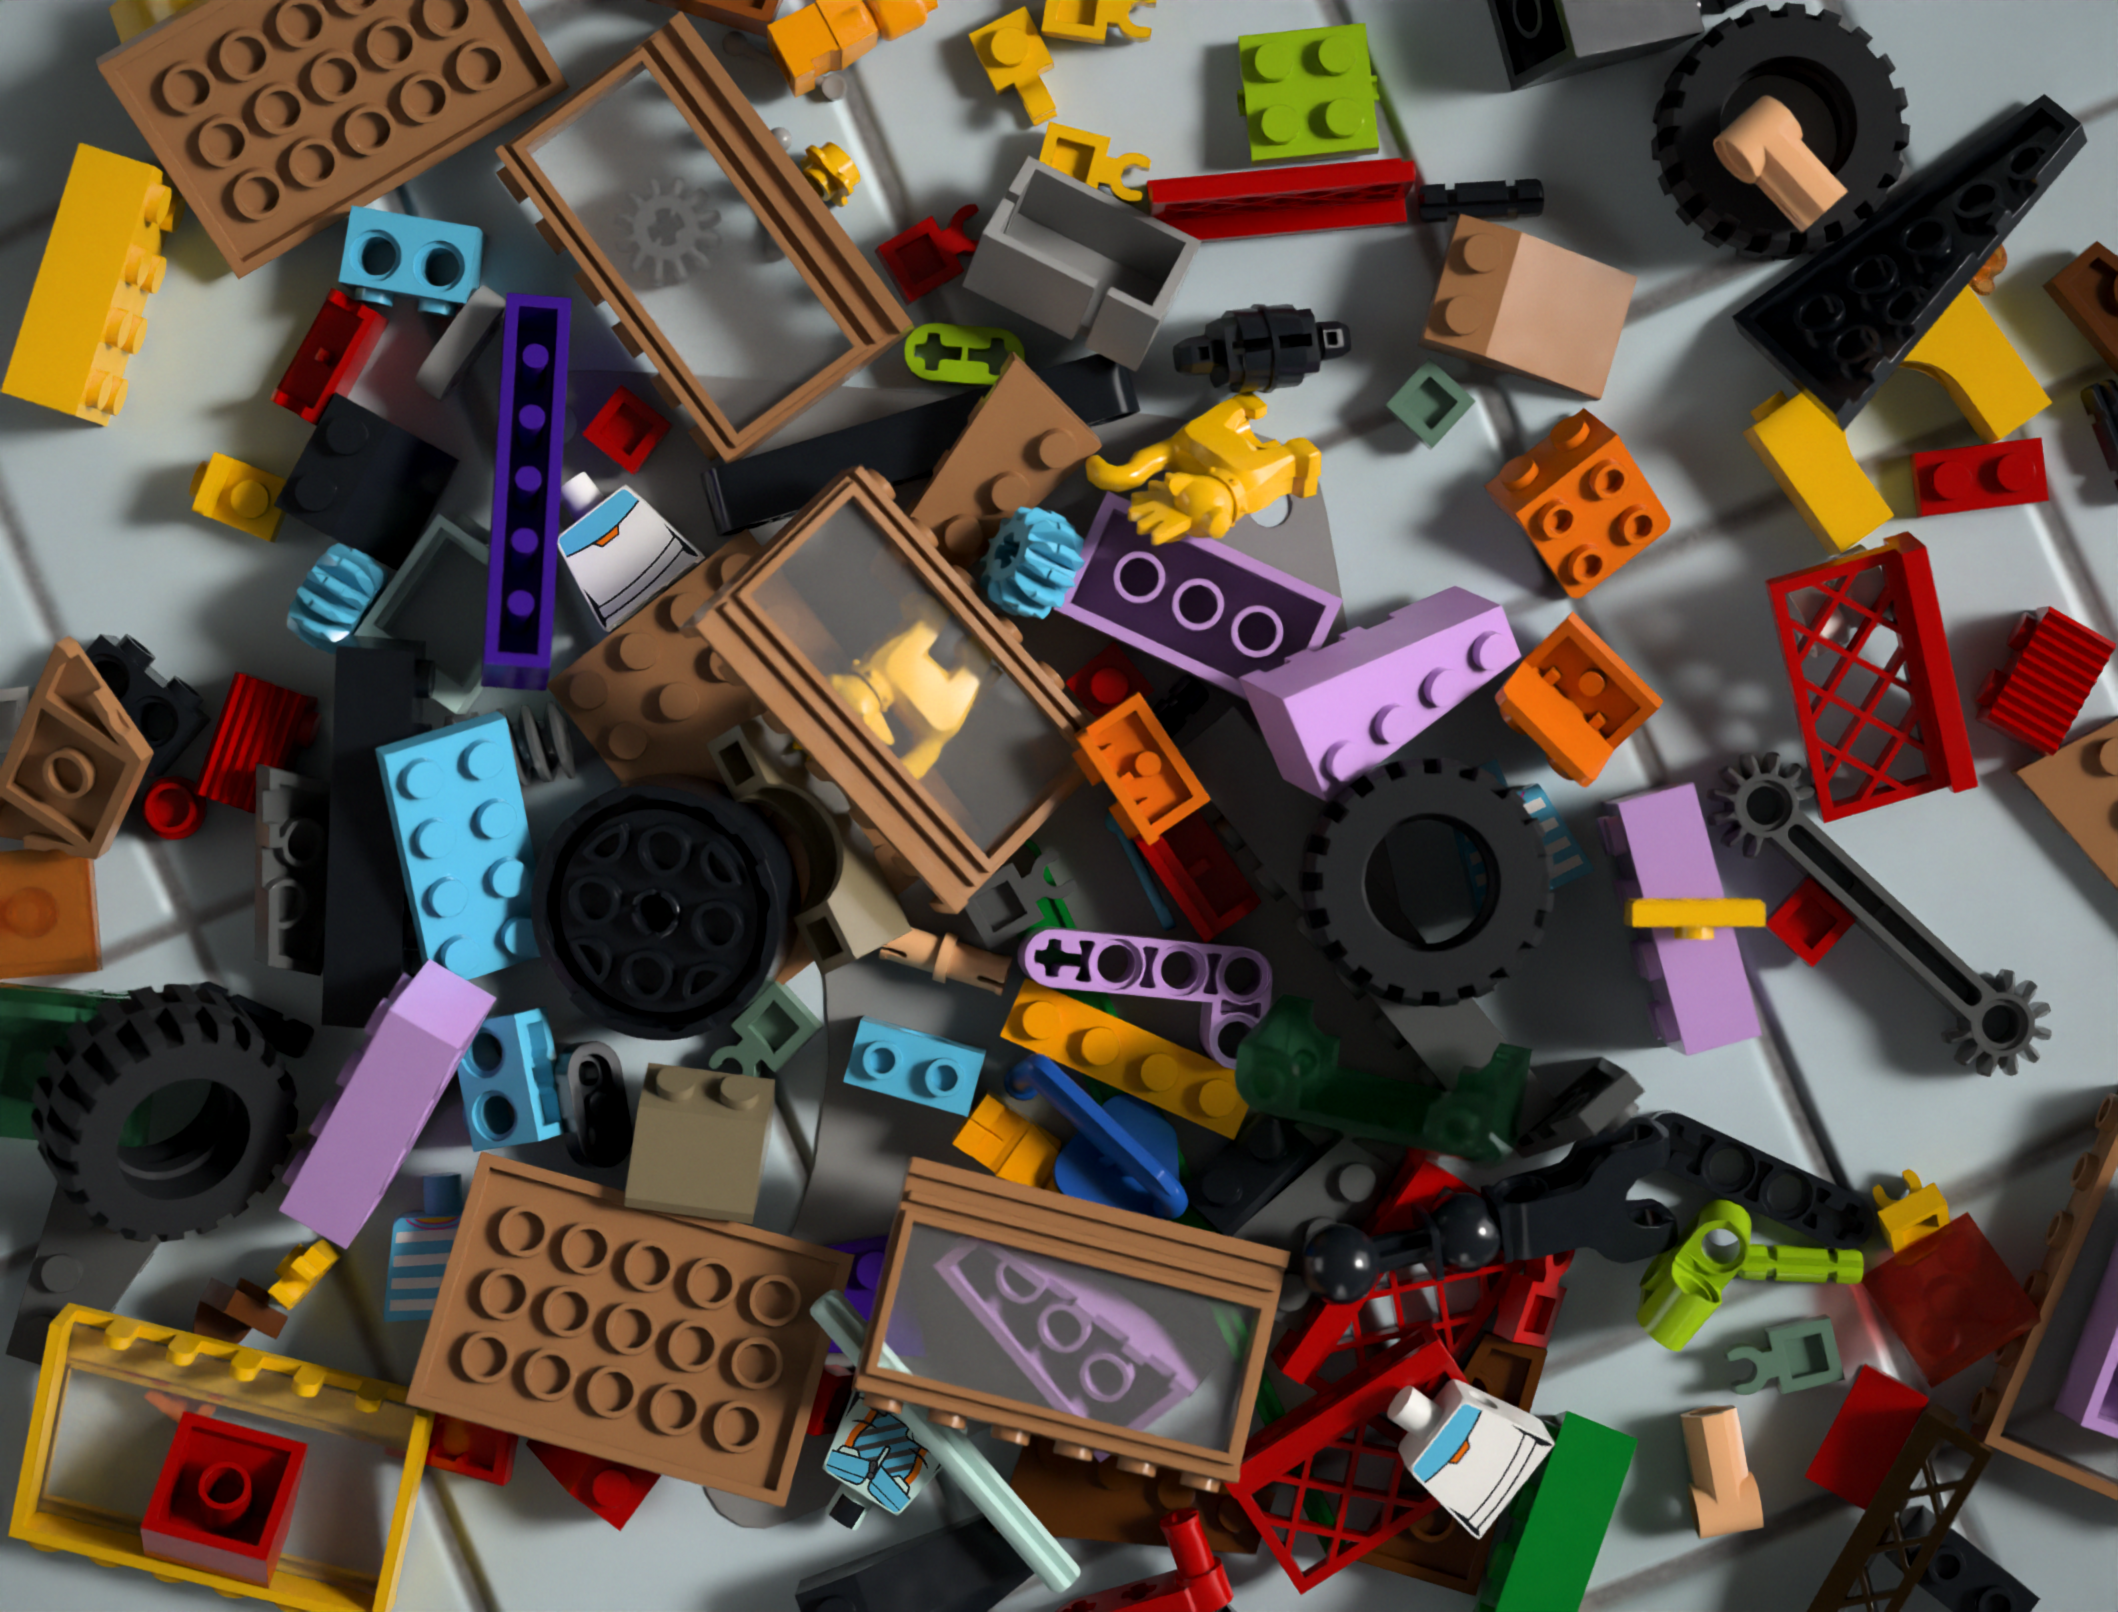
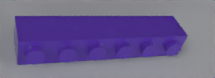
M518 293L506 294L502 329L480 684L482 687L546 691L551 669L572 298Z

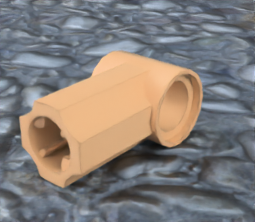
M1765 95L1759 98L1714 139L1713 146L1720 161L1735 177L1748 184L1756 183L1798 230L1803 233L1836 203L1847 190L1801 141L1803 136L1801 127L1792 113L1781 102Z
M1713 1405L1696 1408L1687 1413L1680 1414L1692 1482L1687 1483L1689 1506L1698 1538L1703 1539L1763 1528L1764 1521L1760 1495L1752 1471L1748 1472L1737 1408L1734 1405Z

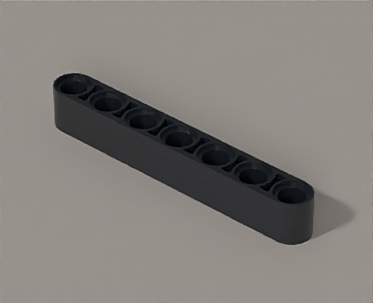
M1099 353L1034 372L1089 428L1114 422L1141 411L1128 368ZM993 385L724 464L701 473V482L718 537L740 533L746 528L751 530L794 517L821 489L844 469L862 465L865 470L873 469L883 476L892 487L932 476V470L945 450L950 451L968 424L967 417L981 396L986 397Z

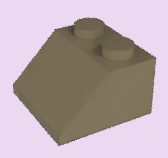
M648 1063L637 1109L624 1207L753 1224L771 1139L776 1080Z

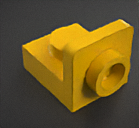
M215 451L210 462L202 461L192 478L189 495L194 497L195 500L191 511L275 543L287 513L275 507L274 503L287 479Z

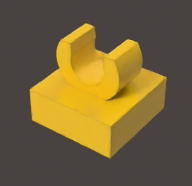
M1910 1169L1902 1172L1903 1182L1910 1192L1907 1197L1896 1201L1888 1198L1880 1185L1873 1187V1197L1878 1210L1877 1215L1881 1234L1894 1256L1951 1226L1947 1202L1935 1183L1933 1182L1922 1188L1919 1177Z

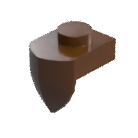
M241 1277L234 1288L215 1278H211L199 1299L194 1314L193 1333L238 1344L254 1328L277 1339L288 1316L268 1306L273 1297L267 1293V1290Z

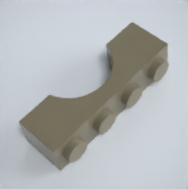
M759 715L737 725L706 743L735 802L756 803L772 809L793 827L801 839L808 857L810 881L806 898L793 919L821 975H824L911 932L912 929L903 913L899 897L892 891L874 855V848L870 839L848 813L851 807L845 794L833 781L822 782L814 777L805 766L808 754L803 749L793 748L795 741L789 733L777 734Z

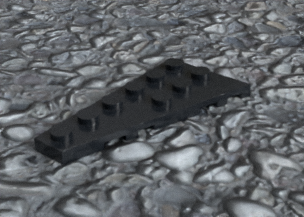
M2043 94L1862 223L1854 231L1841 238L1733 315L1732 318L1739 333L1843 432L2087 143L2088 140L2082 123L2047 95Z

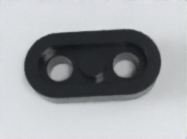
M587 1041L573 1043L560 1053L554 1068V1079L566 1148L571 1158L582 1167L589 1169L614 1167L626 1158L632 1145V1127L621 1063L615 1051L603 1042ZM580 1064L583 1066L585 1070V1079L583 1083H581L579 1079ZM591 1127L596 1135L593 1146L590 1143L588 1133Z

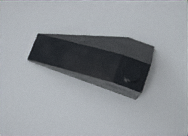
M983 1513L802 1579L799 1582L795 1598L801 1612H987L1035 1573L1000 1533L993 1532V1524Z

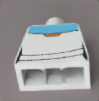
M586 472L576 475L561 487L560 503L574 519L575 523L558 536V548L597 622L604 631L614 632L706 560V557L696 546L631 487L624 485L608 498H605Z
M1457 1379L1447 1382L1433 1401L1408 1385L1395 1396L1387 1413L1389 1419L1408 1431L1398 1447V1451L1407 1469L1477 1539L1482 1537L1555 1444L1542 1421L1534 1415Z

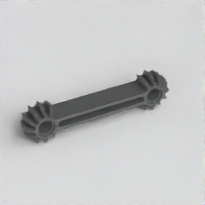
M1767 752L1762 760L1760 769L1753 754L1744 753L1739 756V765L1743 776L1729 766H1722L1718 770V775L1730 788L1728 791L1708 789L1706 798L1715 802H1724L1725 809L1724 811L1710 814L1707 817L1708 824L1710 826L1731 824L1729 829L1722 835L1720 843L1724 847L1731 848L1744 837L1743 856L1749 859H1756L1764 838L1803 876L1810 877L1856 920L1855 924L1957 1017V1026L1946 1029L1941 1033V1038L1943 1042L1948 1044L1963 1042L1954 1056V1060L1958 1064L1965 1066L1976 1059L1977 1073L1990 1077L1995 1071L1997 1063L2005 1075L2013 1076L2018 1074L2019 1065L2016 1054L2029 1062H2037L2040 1055L2029 1044L2032 1037L2049 1040L2052 1036L2050 1029L2035 1025V1019L2050 1013L2049 1004L2045 1002L2028 1004L2035 995L2038 986L2033 981L2025 980L2015 987V973L2007 969L1999 971L1992 987L1988 985L1799 809V800L1811 798L1816 793L1813 785H1802L1793 788L1792 784L1800 777L1803 770L1798 763H1791L1778 775L1780 767L1779 753ZM1759 787L1768 789L1776 801L1774 815L1770 820L1762 824L1753 821L1748 815L1746 808L1749 795ZM1793 826L1852 881L1849 889L1844 891L1789 840L1788 830L1790 827ZM1913 937L1966 986L1968 995L1964 1001L1905 948L1908 939ZM2001 1005L2008 1014L2009 1025L2001 1037L1990 1040L1986 1037L1982 1028L1983 1017L1990 1008Z

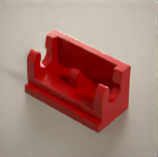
M331 287L326 296V301L269 400L317 426L335 392L346 398L348 397L390 320Z
M1198 809L1158 835L1160 839L1150 846L1145 842L1140 833L1133 838L1204 943L1209 942L1249 914L1261 903L1259 897Z
M1865 1363L1804 1477L1866 1511L1928 1402V1395Z

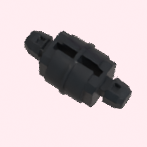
M1253 304L1250 308L1226 310L1221 318L1205 326L1204 335L1180 341L1173 346L1172 353L1174 367L1178 373L1186 376L1209 374L1214 388L1229 387L1234 393L1253 391L1272 393L1274 389L1299 386L1304 378L1319 372L1322 361L1342 357L1351 351L1352 344L1350 330L1346 324L1338 321L1316 323L1315 316L1310 308L1296 310L1292 304L1271 306ZM1290 342L1291 348L1280 349V343ZM1245 348L1244 354L1234 355L1233 349Z

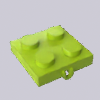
M1366 23L1238 36L1242 89L1237 90V105L1239 117H1246L1251 167L1378 154L1379 140L1374 103L1379 102V94H1377V75L1371 76Z

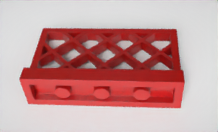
M1402 158L1147 180L1146 185L1149 215L1201 240V243L1405 225L1407 222L1405 198L1415 183L1416 178L1414 161L1402 162Z
M1908 531L1883 538V546L1764 580L1811 785L1814 786L1816 793L1814 798L1817 811L1823 823L1946 787L1954 794L1979 787L1927 546ZM1881 566L1885 586L1871 609L1845 595L1858 572ZM1838 578L1833 588L1823 583ZM1812 586L1828 596L1809 627L1790 617L1785 594ZM1839 602L1866 616L1847 647L1820 634ZM1889 605L1893 621L1883 616ZM1877 623L1896 632L1898 641L1896 650L1884 668L1858 655ZM1793 629L1804 634L1797 645ZM1815 641L1841 655L1823 686L1805 678L1801 667L1803 660ZM1853 662L1879 676L1860 707L1834 694ZM1902 665L1906 680L1896 675ZM1891 683L1909 692L1911 706L1898 727L1872 714ZM1807 689L1817 694L1811 705ZM1829 701L1854 714L1836 746L1818 737L1815 728L1816 721ZM1866 722L1892 735L1873 766L1848 753ZM1915 724L1919 739L1909 735ZM1904 742L1922 751L1927 774L1899 781L1885 772ZM1820 748L1830 753L1825 763H1823ZM1842 760L1867 773L1866 778L1855 795L1832 801L1828 783ZM1879 781L1888 784L1886 786L1876 788Z
M1412 1146L1360 1230L1369 1237L1413 1226L1411 1204L1420 1201L1428 1212L1444 1186L1455 1193L1471 1192L1480 1197L1481 1193ZM1501 1259L1493 1260L1489 1265L1473 1273L1454 1274L1450 1271H1444L1445 1279L1439 1282H1435L1430 1274L1397 1281L1395 1270L1380 1273L1377 1283L1367 1296L1352 1304L1329 1305L1318 1299L1298 1333L1288 1328L1270 1356L1282 1373L1301 1385L1303 1383L1319 1393L1332 1384L1317 1374L1330 1353L1354 1348L1357 1367L1366 1363L1365 1345L1393 1339L1400 1341L1430 1322L1435 1330L1441 1329L1443 1343L1457 1364L1499 1303L1501 1295L1509 1286L1512 1274H1518L1526 1261L1513 1260V1262L1504 1264ZM1497 1272L1488 1285L1487 1274ZM1386 1273L1388 1284L1377 1286L1383 1275ZM1477 1276L1480 1298L1472 1310L1448 1315L1443 1284ZM1433 1286L1439 1317L1405 1324L1399 1293ZM1390 1295L1395 1327L1361 1334L1358 1312L1366 1300ZM1350 1325L1352 1336L1341 1338ZM1461 1325L1452 1337L1451 1327ZM1446 1371L1422 1385L1421 1393L1432 1400L1448 1377ZM1380 1414L1368 1420L1367 1424L1398 1444L1401 1426L1395 1422L1392 1423Z
M1430 1322L1248 1437L1240 1466L1239 1482L1224 1483L1233 1498H1237L1301 1595L1442 1506L1430 1492L1421 1497L1397 1493L1404 1466V1461L1398 1451V1447L1408 1431L1401 1428L1397 1448L1363 1441L1368 1420L1380 1412L1388 1413L1391 1402L1404 1387L1410 1385L1421 1393L1422 1385L1446 1371L1451 1380L1457 1379L1470 1385ZM1355 1429L1353 1439L1342 1437ZM1327 1446L1349 1450L1350 1454L1343 1482L1309 1476L1314 1454ZM1360 1453L1394 1459L1387 1491L1353 1484ZM1301 1463L1299 1474L1288 1472ZM1272 1481L1296 1485L1289 1517L1263 1512L1252 1494ZM1306 1487L1340 1494L1333 1525L1299 1519ZM1350 1496L1384 1502L1380 1523L1368 1531L1343 1527ZM1394 1505L1405 1506L1392 1515ZM1273 1526L1286 1528L1284 1541L1281 1540ZM1296 1530L1330 1537L1326 1557L1305 1571H1302L1291 1555ZM1340 1539L1350 1541L1339 1548Z

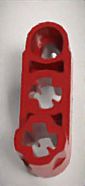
M1184 1507L1166 1514L1160 1519L1159 1524L1167 1539L1177 1567L1176 1570L1082 1596L1062 1605L1055 1612H1214L1226 1606L1233 1599L1234 1594L1221 1558L1212 1555L1199 1519L1198 1509L1195 1507Z

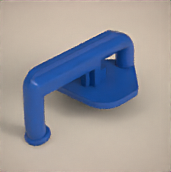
M1040 1053L1028 1056L1007 1072L1004 1079V1087L1010 1097L1019 1101H1026L1040 1093L1079 1130L1058 1153L1053 1164V1180L1060 1194L1166 1221L1175 1219L1184 1213L1188 1206V1198L1179 1180L1177 1134L1173 1126L1147 1101L1131 1094H1120L1108 1099L1099 1106L1049 1057Z

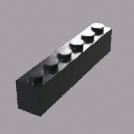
M349 635L336 646L321 1025L365 1029L380 1002L384 998L388 999L403 973L413 978L417 975L412 973V950H419L375 748L433 731L432 724L423 723L424 698H432L436 674L435 661L425 659L426 641Z

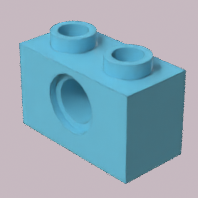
M864 1015L859 1023L843 1082L968 1117L987 1049Z

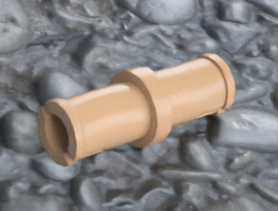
M912 927L911 932L883 945L882 947L884 948L880 950L879 959L885 961L888 959L933 973L932 980L945 984L949 978L995 992L999 996L1003 994L1011 970L1009 968L1013 962L1012 956H1003L959 942V935L947 932L945 937H941Z

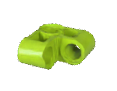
M1717 1199L1706 1203L1680 1232L1675 1247L1662 1254H1658L1645 1271L1639 1284L1641 1294L1636 1317L1647 1334L1667 1349L1672 1351H1681L1720 1306L1722 1303V1290L1738 1271L1744 1267L1749 1258L1752 1222L1748 1212L1740 1204L1726 1199ZM1715 1229H1726L1732 1232L1738 1240L1726 1246L1716 1245L1706 1237V1234Z

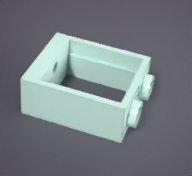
M462 512L455 521L438 513L354 635L401 639L391 632L390 628L450 542L453 541L488 566L489 545L487 542L490 539V531ZM482 654L463 681L435 663V686L432 698L455 714H466L484 689V687L480 686Z

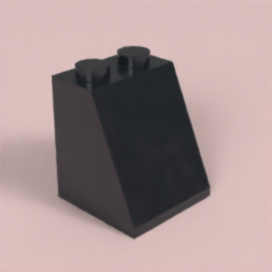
M1487 0L1512 92L1669 50L1705 32L1701 18L1700 0Z

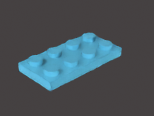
M495 711L375 748L422 966L431 959L468 981L541 956L535 940L531 918L532 885L537 867L506 717Z

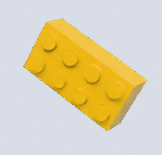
M79 142L2 385V393L106 427L110 415L117 416L119 414L128 390V380L122 377L129 355H136L139 352L147 331V319L142 317L149 293L156 294L164 279L167 261L165 257L161 256L168 232L175 233L178 230L185 212L186 200L180 195L181 192L169 175L155 166Z

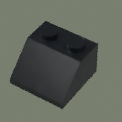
M335 392L274 506L353 549L356 548L360 552L366 553L377 561L399 571L460 460Z

